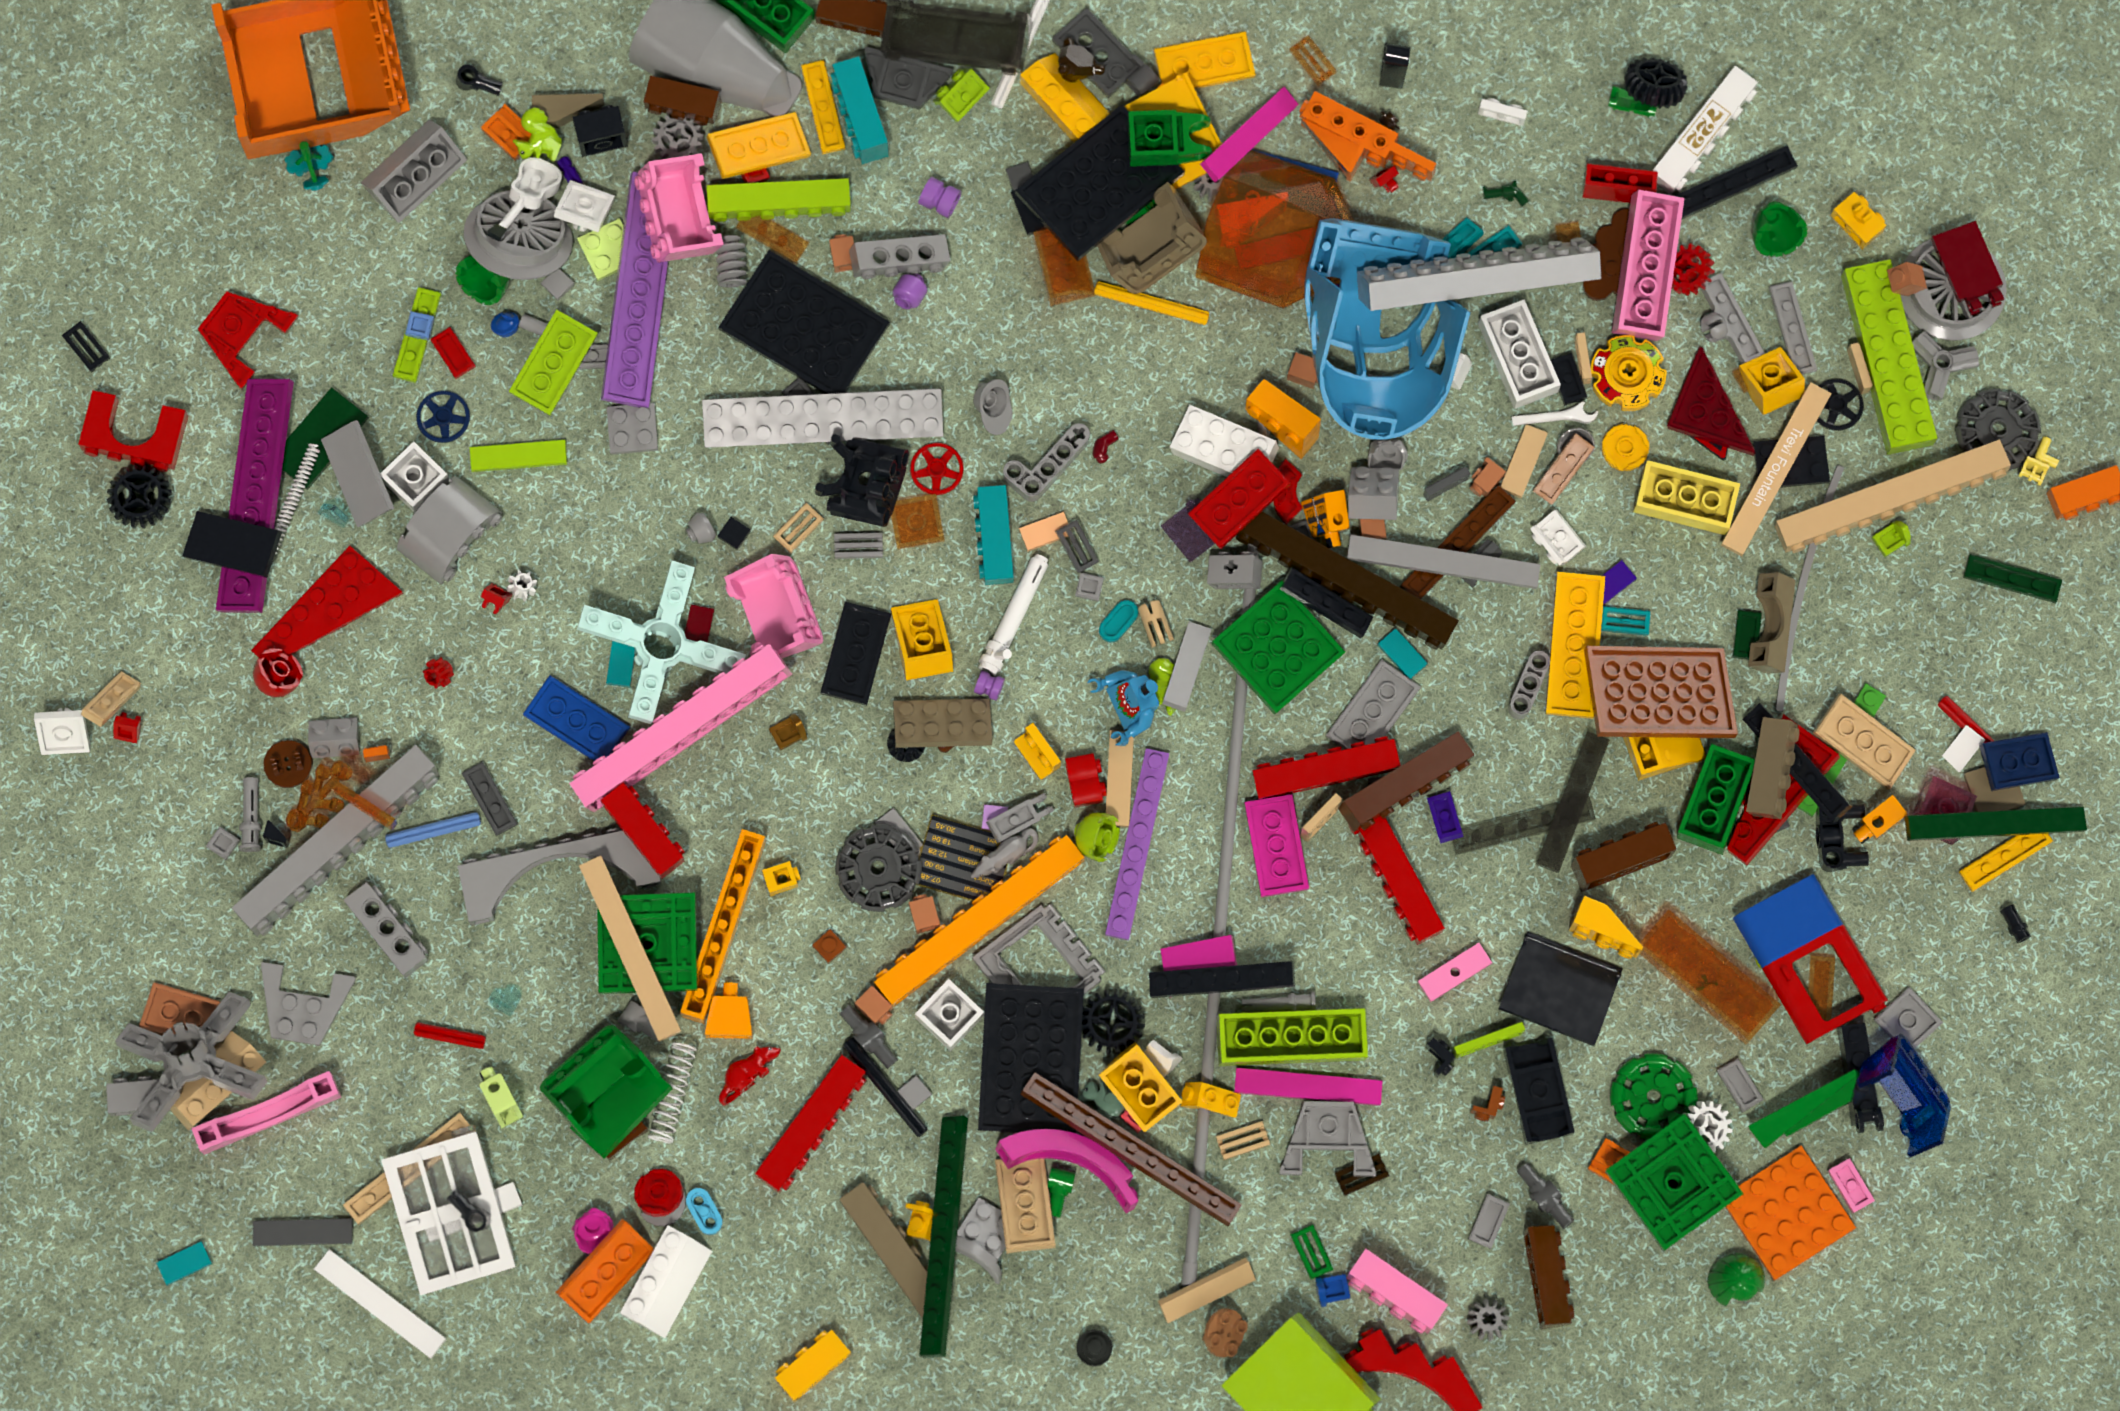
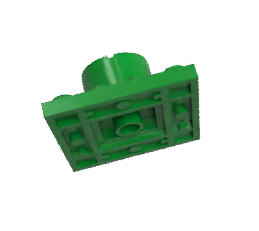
M696 894L619 895L663 992L698 991ZM597 907L599 994L636 993ZM648 944L653 945L651 949H645Z
M1683 1114L1605 1170L1608 1177L1663 1252L1744 1194L1686 1114ZM1669 1181H1672V1182L1675 1183V1188H1674V1189H1672V1188L1669 1187V1185H1668V1182H1669Z

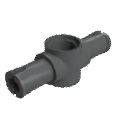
M848 1005L839 1013L853 1029L852 1033L854 1035L852 1037L857 1043H860L866 1053L868 1051L870 1054L874 1053L887 1069L898 1060L885 1044L884 1034L872 1021L864 1020L851 1005Z
M1529 1163L1524 1164L1517 1170V1173L1530 1188V1199L1536 1201L1539 1205L1537 1208L1541 1212L1546 1211L1547 1214L1550 1213L1563 1229L1574 1222V1219L1561 1204V1193L1550 1180L1545 1181L1544 1178L1541 1179Z

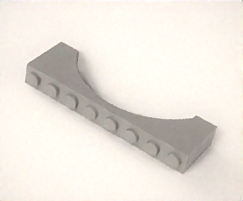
M620 828L609 829L606 831V834L596 836V833L586 834L582 836V839L575 841L572 838L562 839L558 841L557 845L549 846L548 843L534 846L533 850L515 849L510 851V855L492 854L482 861L468 859L462 862L463 865H458L468 921L471 926L495 921L494 913L501 899L514 882L532 868L554 859L566 857L594 859L602 856L605 864L616 868L636 883L638 890L662 885L659 875L626 834L620 831Z

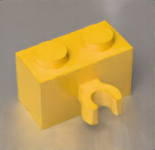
M1855 192L1841 202L1830 215L1862 250L1876 239L1887 226L1884 218L1878 212L1874 213L1869 207L1868 201L1862 195L1858 196Z

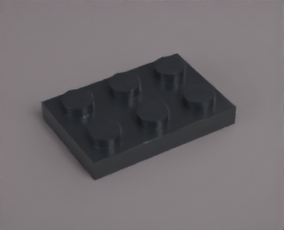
M1825 436L1807 437L1781 487L1830 483ZM1778 440L1753 442L1757 479Z

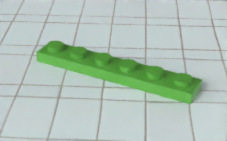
M1865 684L1854 704L1871 717H1874L1886 695ZM1839 754L1840 758L1825 775L1832 784L1847 761L1841 754ZM1808 795L1797 808L1812 817L1818 809V805Z

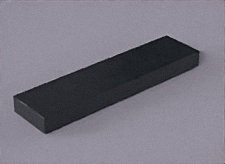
M1293 567L1289 570L1280 588L1283 592L1360 639L1365 635L1373 619V616Z

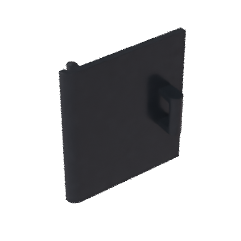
M1527 932L1499 1010L1595 1046L1623 969Z

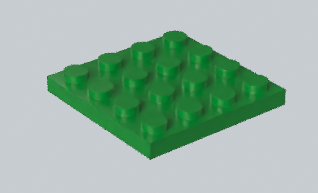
M1280 581L1211 642L1215 649L1274 715L1345 653L1341 646L1300 601L1280 590L1283 581Z

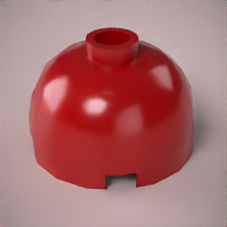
M276 648L264 651L255 662L253 680L262 693L273 698H280L291 694L297 688L303 677V671L300 663L293 655L287 656L282 653L284 650Z

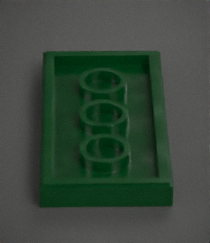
M331 387L286 440L282 471L291 478L297 479L295 475L298 474L297 470H301L299 466H303L301 464L304 461L302 457H307L304 453L308 452L307 448H310L308 444L318 445L315 448L320 450V452L314 453L319 457L311 456L316 459L315 462L309 460L314 463V466L308 465L313 470L305 469L311 473L310 475L304 474L309 479L302 478L307 483L301 484L305 485V489L308 490L330 464L321 439L352 421L358 420L360 427H362L369 419L368 415Z

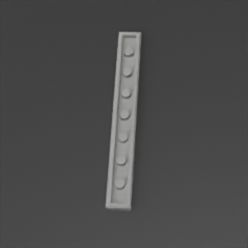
M1350 535L1347 559L1352 561L1537 589L1540 564L1357 535Z

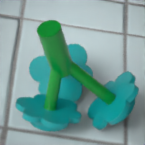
M303 141L299 144L301 154L293 150L289 156L285 157L284 160L287 163L286 170L290 174L295 173L299 177L304 173L310 172L311 177L303 182L304 189H310L311 191L320 190L329 182V179L326 175L316 176L314 170H319L320 168L323 170L327 169L328 163H331L333 160V154L329 152L327 145L313 146L310 151L309 144Z

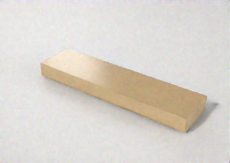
M1110 730L1106 813L1118 819L1119 822L1115 821L1116 827L1129 828L1134 738L1132 736L1129 737V742L1126 746H1116L1115 744L1121 741V736L1112 739L1111 734L1117 730Z
M1245 1257L1158 1300L1165 1320L1167 1323H1170L1256 1279Z

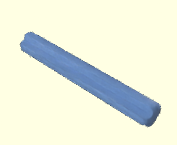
M474 812L385 835L387 846L392 848L481 825L479 814Z

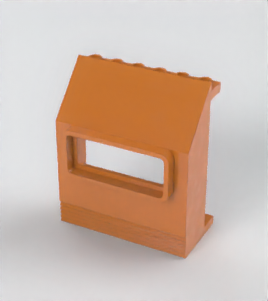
M273 0L225 11L221 3L211 5L215 26L223 44L237 113V115H234L237 134L247 160L299 150V144L303 141L307 142L309 147L365 136L410 110L387 0ZM332 29L349 114L318 121L300 35Z

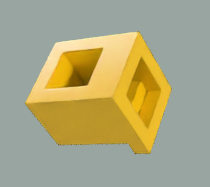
M790 861L762 870L770 897L797 888V881L801 880L797 866L792 867ZM782 875L787 877L786 883L783 884L778 881V878Z

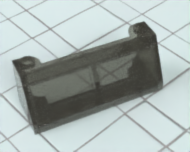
M888 0L880 51L886 56V59L893 61L907 58L1000 70L1004 75L1015 76L1016 73H1022L1033 22L1029 14L1016 11V15L1012 17L1011 13L1003 15L917 4L912 0H908V2Z

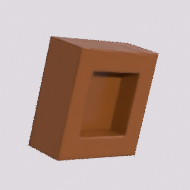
M831 929L812 944V947L828 964L847 948Z

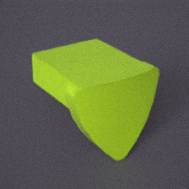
M1894 520L1889 523L1888 527L1872 536V540L1884 557H1887L1904 545L1905 547L1910 545L1911 535L1905 523Z

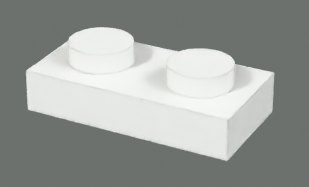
M1488 98L1487 100L1482 99L1478 115L1524 126L1528 111L1523 110L1519 105L1511 104L1508 106L1500 104V101Z

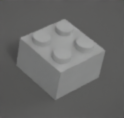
M1351 467L1349 519L1397 520L1399 469L1389 467Z

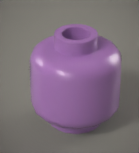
M918 274L902 275L892 291L894 301L903 309L917 308L927 294V286L924 283V279Z

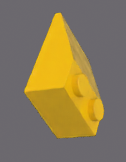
M938 599L892 607L891 614L906 680L953 672L952 652Z

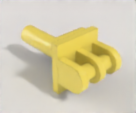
M2042 437L2034 458L2029 456L2026 458L2018 475L2019 477H2027L2030 482L2032 480L2038 482L2037 485L2039 486L2042 484L2049 467L2056 468L2059 462L2058 459L2046 454L2051 443L2049 437Z

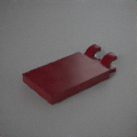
M1976 221L1931 237V242L1957 302L1965 300L1970 316L1980 313L1979 309H1982V305L1978 297L1988 295L1992 308L2002 304L2001 301H2004V297L1998 288L2003 286V282Z

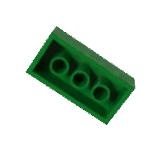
M715 0L721 6L735 13L742 22L785 54L815 20L814 9L802 0Z
M1711 744L1679 827L1677 839L1721 855L1724 854L1752 780L1755 759Z

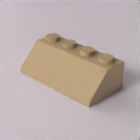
M232 1031L223 1041L214 1045L216 1057L250 1071L256 1072L266 1063L250 1043ZM202 1077L196 1081L186 1082L180 1089L181 1096L171 1107L170 1111L189 1131L232 1092L214 1085L212 1080Z

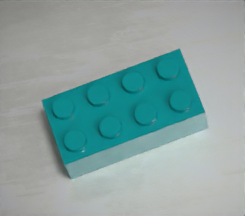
M860 57L832 64L833 73H829L830 84L833 94H838L836 96L840 115H845L844 126L848 138L853 137L851 138V147L855 159L860 158L863 165L889 157L888 141Z

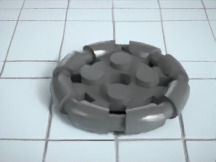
M2000 388L1987 389L1977 393L1975 398H1969L1958 413L1957 419L1959 422L1958 426L1955 427L1956 439L1961 450L1964 449L1967 452L1975 449L1971 444L1975 440H1977L1980 446L2000 440L2011 464L2008 471L2020 467V464L2028 456L2032 458L2040 443L2038 436L2041 433V425L2036 410L2033 411L2028 405L2029 401L2016 392L2010 390L2008 392L2000 391ZM1999 400L2006 401V408L1998 406ZM1981 404L1986 406L1983 412L1978 408ZM2021 410L2025 417L2021 419L2016 413L2017 411ZM1969 421L1975 422L1974 428L1968 427ZM2001 424L2005 428V433L2002 435L1995 434L1993 425ZM2022 430L2029 433V438L2021 437ZM2016 447L2019 453L2014 456L2011 450Z
M876 824L872 825L871 828H861L855 831L844 841L845 846L841 852H838L836 858L835 874L839 877L840 884L838 886L852 904L855 902L861 905V909L867 911L884 912L885 909L890 907L895 909L910 899L914 894L912 893L916 884L919 885L921 879L922 861H919L917 846L906 833L901 834L896 831L895 827ZM874 837L876 843L868 845L867 839ZM890 839L897 842L894 849L887 846ZM853 849L860 852L856 860L849 857ZM908 856L910 863L903 865L901 857ZM876 861H882L885 866L883 873L875 875L872 872V865ZM854 871L856 879L849 880L848 872ZM902 876L908 879L904 887L897 884L901 881ZM863 887L869 890L867 897L860 894ZM889 890L890 898L882 899L880 892Z

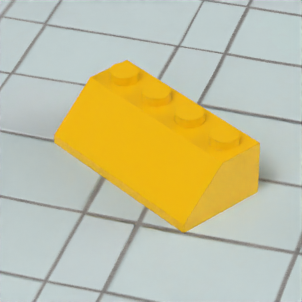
M1055 53L1037 60L1020 74V84L1075 143L1110 113L1080 80L1072 83L1062 78L1058 72L1059 57Z

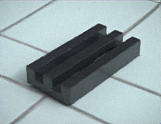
M81 321L62 335L91 373L97 367L103 365L102 363L110 359ZM79 329L83 331L102 355L99 359L78 334L77 331ZM72 334L94 360L92 364H90L70 339Z

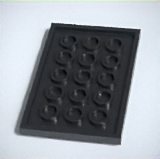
M1123 105L1119 106L1015 190V194L1077 261L1154 200V193L1159 187L1167 182L1173 185L1185 174V171L1179 165L1130 166L1127 127L1129 111Z
M769 250L718 329L824 394L847 392L888 329L890 322Z
M986 983L978 1130L1020 1133L1035 1129H1055L1076 1133L1074 1128L1022 1096L1021 1092L1035 1072L1078 1099L1084 988Z

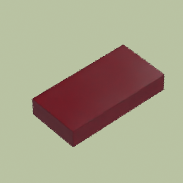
M697 605L690 606L685 629L686 639L696 642L701 640L708 643L715 609Z

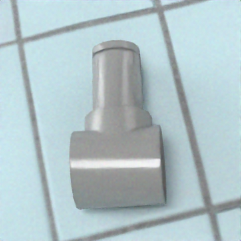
M630 1001L617 1022L622 1026L630 1028V1031L636 1033V1031L640 1033L642 1031L660 1043L644 1008Z

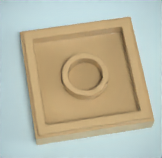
M1337 793L1303 826L1300 837L1304 841L1308 842L1339 810L1338 807L1341 805L1342 798Z

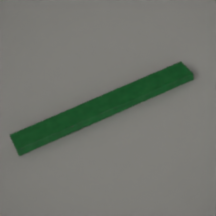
M2084 807L1908 815L1904 817L1907 841L2087 831Z

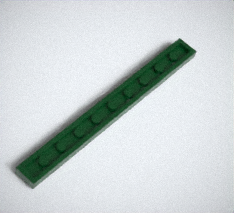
M965 1116L942 1117L919 1356L923 1358L946 1357L968 1118Z

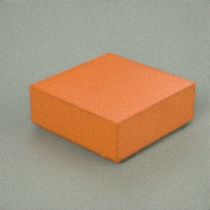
M386 745L365 748L363 750L366 763L390 759L389 749Z

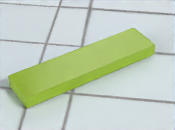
M418 287L411 311L431 315L435 318L442 295L441 292ZM404 334L393 378L413 383L417 382L428 340L409 337Z
M554 440L470 447L471 472L567 465L566 441Z

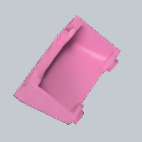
M770 554L724 577L728 595L741 600L756 643L751 646L750 656L754 655L752 652L763 644L765 646L770 644L783 659L823 643V635L799 570L791 557Z

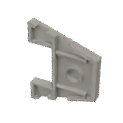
M262 962L261 969L271 1038L320 1046L337 1013L344 1004L347 995L354 986L356 977L334 973L329 998L280 991L284 966Z
M1305 1101L1281 1166L1280 1175L1302 1176L1303 1150L1354 1151V1177H1376V1171L1354 1102Z

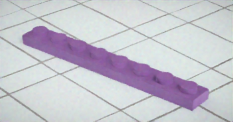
M1147 748L1145 750L1105 936L1129 941L1169 753Z

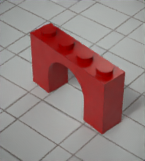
M92 390L78 443L84 454L92 457H98V454L107 455V459L116 462L126 459L130 460L132 465L135 464L139 467L145 464L154 465L156 470L167 472L168 469L175 470L189 417L186 410L162 405L153 436L140 445H124L113 436V423L119 403L117 396Z

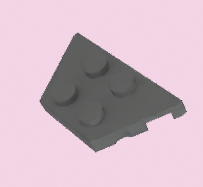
M865 47L873 94L876 99L920 110L953 74V69Z

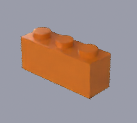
M2117 465L2050 488L2046 494L2056 519L2064 517L2065 521L2077 517L2078 512L2083 510L2090 513L2100 509V505L2108 502L2109 505L2120 502V471Z

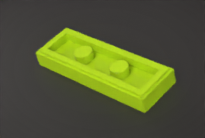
M1523 1022L1457 1045L1452 1049L1453 1054L1458 1059L1523 1035L1525 1027Z

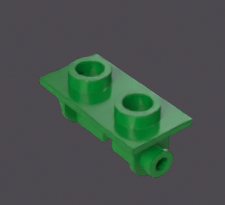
M1613 86L1608 107H1612V110L1617 109L1626 112L1630 110L1634 111L1635 114L1647 116V118H1650V116L1655 117L1656 106L1650 108L1647 104L1642 105L1640 101H1634V97L1628 96V91L1624 90V88Z

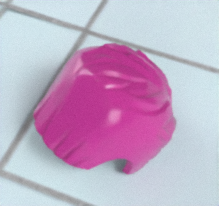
M591 1208L582 1217L575 1220L572 1230L580 1250L591 1254L612 1231L613 1222L607 1213L597 1208Z

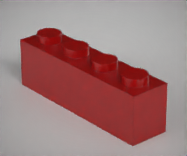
M623 782L600 800L601 804L659 877L663 879L685 862L682 856L685 852L677 841L672 843L667 836L670 833L662 823L657 825L652 817L655 814L647 804L644 806L640 804L637 800L640 797L637 791L632 786L627 787Z

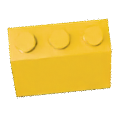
M1136 1042L1119 1054L1099 1074L1144 1133L1183 1102Z

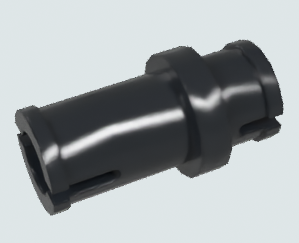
M2014 904L2000 911L2010 928V935L2015 937L2017 944L2031 937L2027 931L2028 925L2026 922L2023 923Z

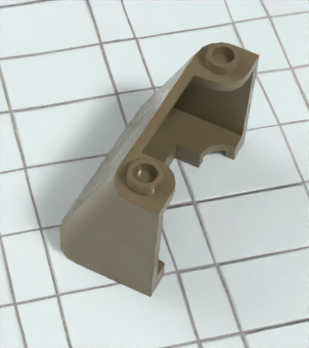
M1169 182L1159 187L1154 193L1153 198L1157 206L1123 231L1117 229L1097 245L1111 277L1134 294L1141 293L1203 249L1207 243L1201 228Z

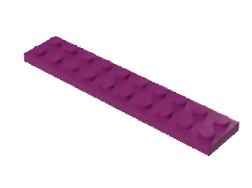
M247 379L229 519L274 529L294 381L290 379ZM221 567L216 611L220 613H262L267 578Z

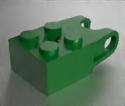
M1176 110L1129 111L1127 127L1130 166L1178 165L1205 160L1213 152L1212 148L1193 142L1190 134L1209 127L1211 123L1210 117L1203 114L1176 112Z

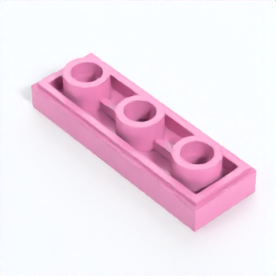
M1477 943L1420 979L1417 983L1429 1001L1433 1002L1491 965L1492 961L1480 943ZM1456 969L1459 975L1454 977L1450 971Z

